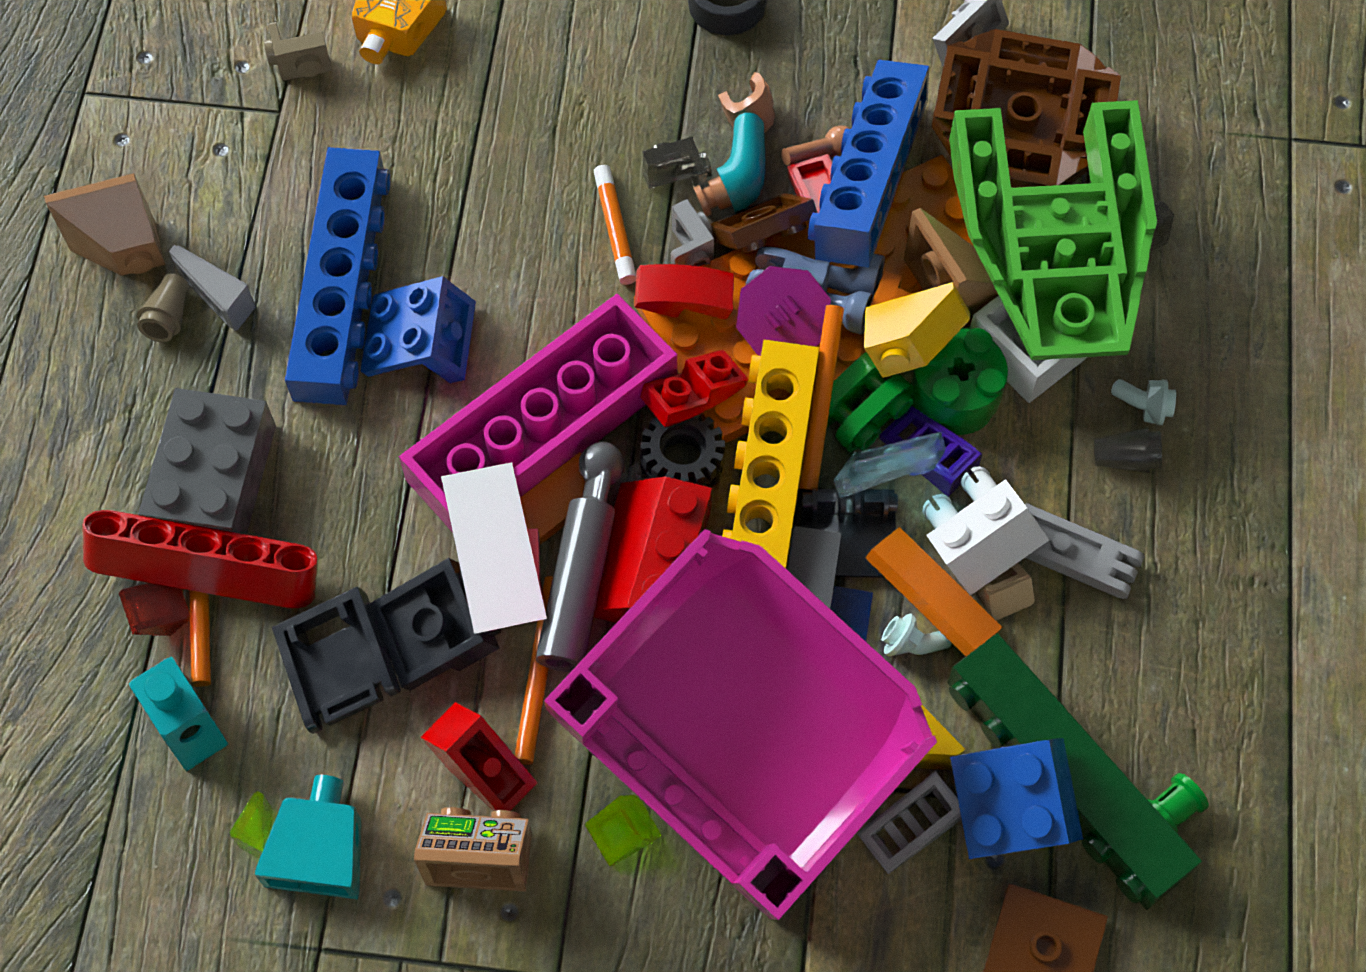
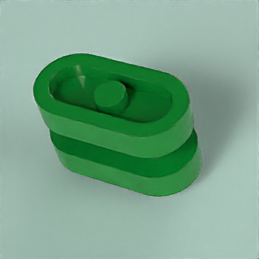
M865 352L834 380L827 427L837 421L840 427L836 432L835 439L849 452L858 448L864 451L878 439L881 434L880 428L889 419L897 420L910 409L914 402V399L911 397L914 387L900 374H895L888 380L882 378L868 353ZM869 390L872 392L854 411L850 409Z

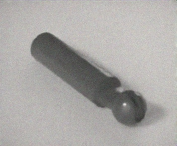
M596 442L582 452L579 458V472L585 481L583 495L581 498L572 499L568 506L546 608L547 619H544L536 654V661L540 665L556 671L571 672L587 654L615 518V509L607 503L610 486L616 483L624 472V458L620 450L608 442Z

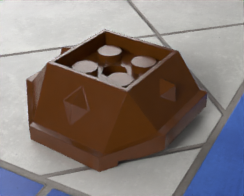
M993 29L979 34L964 43L959 41L947 46L931 127L951 157L949 138L956 110L1001 108L1011 188L1070 185L1089 171L1083 131L1091 105L1098 102H1116L1121 75L1111 67L1106 68L1082 44Z

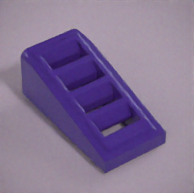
M913 406L902 417L889 425L879 437L883 443L948 497L961 485V480L966 472L971 475L973 473L971 469L979 467L982 453L970 443L927 417ZM912 423L917 429L906 440L899 437L898 435ZM924 435L928 436L930 440L922 448L917 449L913 446ZM937 446L941 447L943 451L933 459L928 456ZM950 457H953L956 462L949 469L942 465Z

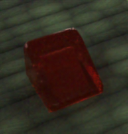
M147 583L125 588L119 592L132 634L171 636L190 619V612L180 588Z

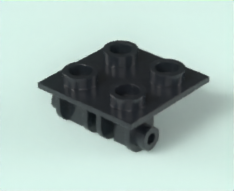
M812 488L811 491L801 490V527L841 533L835 577L885 578L865 557L872 548L896 530L895 513L898 510V495L895 494V490L859 488L818 490L817 488Z

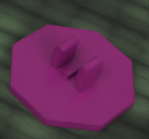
M769 266L741 288L736 328L758 356H761L763 340L816 347L821 342L826 305H831V298L808 270Z

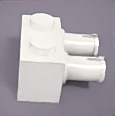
M980 466L971 469L978 478V483H975L967 472L961 480L962 488L972 498L973 503L958 513L948 496L937 494L932 497L940 507V510L936 511L929 500L925 502L922 510L925 518L930 521L935 529L927 537L970 596L1049 541L1044 531L1005 479L997 485L990 476L989 471Z

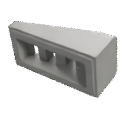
M174 245L169 253L180 276L188 282L190 287L228 327L237 331L256 308L247 284L179 245Z
M935 771L857 834L885 871L890 874L962 820L959 802ZM932 792L948 811L941 819L925 800V797ZM915 804L918 805L932 823V826L924 831L909 811ZM899 816H901L917 837L910 843H908L892 822ZM883 828H885L901 849L894 856L876 834Z

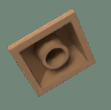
M134 173L44 196L46 205L70 251L121 276L131 273L141 274L154 267L165 265L154 217Z
M921 208L912 211L904 255L905 263L923 291L953 282L970 312V319H972L976 312L999 296L974 246Z

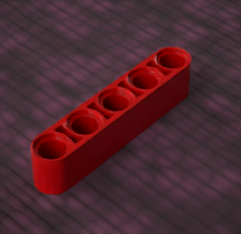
M113 510L94 511L83 519V562L85 567L92 572L285 608L306 607L315 599L317 555L310 547Z

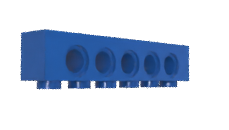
M878 60L872 76L865 77L862 88V102H856L853 108L852 128H846L843 133L841 156H834L832 162L831 183L823 185L820 194L819 213L813 212L810 218L808 238L815 241V260L862 267L870 266L928 103L929 66Z
M327 147L285 376L287 388L294 402L347 405L349 389H356L359 367L358 362L354 361L356 348L362 349L365 342V323L361 322L363 309L370 308L372 299V286L368 282L370 270L375 271L377 268L378 246L374 244L376 232L382 233L385 219L384 207L380 206L382 195L389 194L391 185L390 169H384L380 151ZM354 197H360L356 200H349ZM348 234H355L349 238H342L343 236ZM349 272L344 276L335 277L338 273ZM337 310L342 311V312H341L340 314H338V315H335V316H327L329 313H331V312H333V311H337ZM326 350H336L329 356H319Z

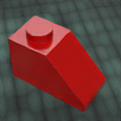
M456 702L420 737L445 767L493 811H511L537 784V781L485 719Z

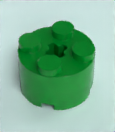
M962 328L927 366L913 369L911 385L914 387L911 397L914 399L912 406L956 435L971 434L984 428L999 408L1007 382L1008 366L1002 350L992 340L990 333L981 328H973L971 330Z

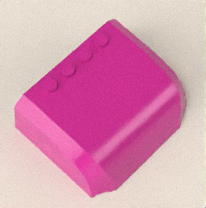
M705 529L544 700L546 710L573 737L769 919L779 920L937 743L922 710V703L916 687L760 545L719 536Z

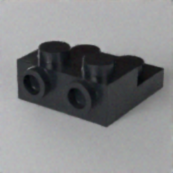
M451 558L443 560L370 603L401 688L409 691L450 668L461 671L500 649L495 636L501 633V628L474 634L460 563Z

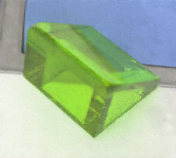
M258 791L253 793L230 831V836L240 849L259 859L272 829L273 808L264 794Z
M620 795L584 824L609 866H614L653 843L661 836L659 829L636 795Z

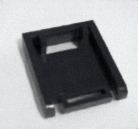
M358 586L272 627L303 723L310 733L314 734L323 729L319 717L321 713L325 723L331 726L382 702L383 695L380 685L383 686L385 692L390 697L401 692L367 593ZM338 616L350 625L311 645L306 631Z

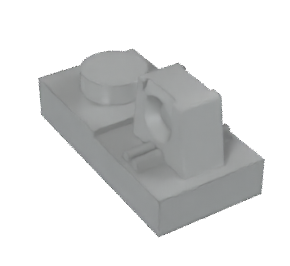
M965 0L956 11L952 12L953 19L932 38L942 67L944 66L948 45L959 41L964 43L979 34L993 29L1003 30L1009 25L1002 0Z

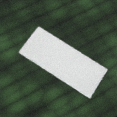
M512 462L441 476L474 634L547 619Z

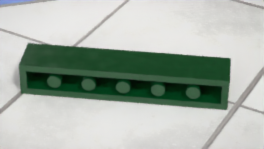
M998 633L952 667L948 680L949 692L952 698L963 710H971L983 723L981 725L983 733L995 747H1009L1049 739H1064L1083 836L1081 840L1082 845L1096 862L1100 864L1104 862L1118 877L1116 883L1119 889L1131 902H1140L1146 910L1150 909L1186 879L1202 862L1196 853Z

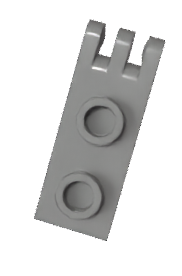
M1025 504L1049 539L1048 542L1025 558L1121 599L1128 597L1131 587L1125 582L1132 583L1135 581L1138 571L1134 567L1141 566L1144 559L1142 552L1035 506Z

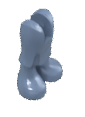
M765 246L758 249L755 257V263L760 269L750 272L746 284L769 266L808 270L831 298V305L844 307L842 321L844 327L852 333L862 335L865 332V307L871 305L882 279L885 256L874 253L869 267L858 266L852 269L830 265L828 261L815 260L786 249ZM829 287L850 295H836L828 293L827 290Z

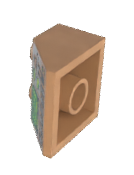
M457 807L441 809V814L427 813L414 853V861L425 885L526 892L532 837L529 819H522L519 813L507 810L491 812V817L472 816L469 810Z

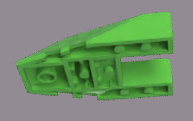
M1138 100L1092 103L1083 131L1090 184L1011 188L1001 108L956 110L954 113L949 142L954 181L968 236L1031 360L1128 355L1141 299L1142 285L1150 257L1151 243L1157 224Z

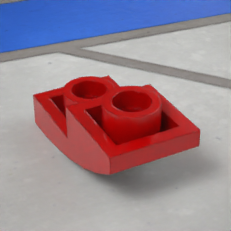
M640 265L636 273L634 307L673 318H678L683 309L726 320L733 311L734 273L691 265Z
M722 349L686 359L683 371L680 374L644 383L640 398L664 427H668L695 417L722 403L747 386L749 379Z

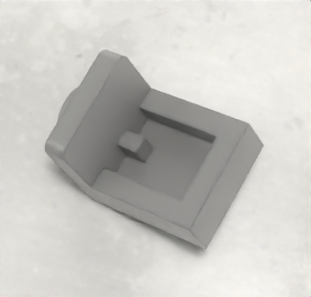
M688 199L672 206V231L682 246L671 252V264L691 266L710 264V261L714 260V238L707 217L701 211L696 213Z

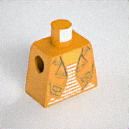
M356 0L352 11V21L356 37L363 43L359 50L360 55L366 61L377 65L383 62L388 51L404 56L414 55L446 13V0Z

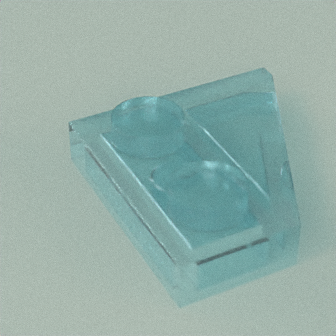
M938 432L853 453L834 479L839 498L907 474L912 476L920 475L935 469L936 464L939 463L946 451L942 433Z

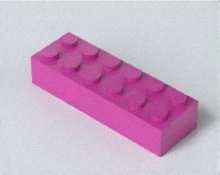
M617 293L402 453L399 459L405 480L453 533L441 476L512 462L519 496H523L579 452L582 454L587 447L601 440L646 404L640 398L644 383L677 375V353Z

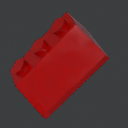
M666 476L621 483L614 505L615 518L595 610V618L617 623L704 529L706 530L712 508V488Z

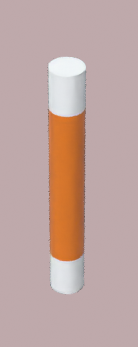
M600 165L594 169V176L619 281L623 285L632 284L636 281V272L611 168L608 165Z

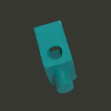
M173 657L166 658L129 683L130 688L159 734L186 772L229 745ZM193 725H200V729L196 734L189 738L181 739L184 730Z
M316 775L313 781L310 800L285 798L283 800L255 870V876L263 887L350 899L359 898L361 818L355 807L340 804L344 786L342 779L329 775Z

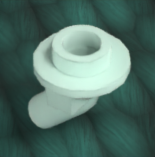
M1118 379L1112 386V395L1143 410V420L1145 422L1163 425L1165 417H1173L1176 390L1168 389L1167 380H1149L1146 391L1122 379Z
M911 613L905 615L902 619L898 616L894 617L887 625L881 638L886 643L884 654L888 657L908 652L914 655L928 654L948 649L952 644L940 631L924 634L918 630L916 618Z

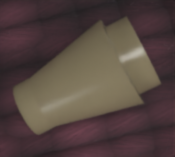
M166 274L161 284L137 312V327L147 338L157 342H167L180 332L185 298L189 289V284L183 277L176 274Z

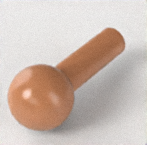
M843 125L835 126L827 132L823 139L784 148L781 152L782 160L788 166L826 154L833 158L834 156H841L844 130L851 128Z

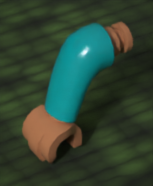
M753 73L749 82L753 93L743 101L734 103L731 101L727 91L718 95L724 114L733 127V140L729 159L723 166L716 168L719 176L707 181L709 186L701 189L700 185L693 187L706 217L712 215L710 209L717 206L720 211L732 206L735 213L747 208L757 200L763 188L766 162L765 132L773 125L775 113L769 85L759 73Z

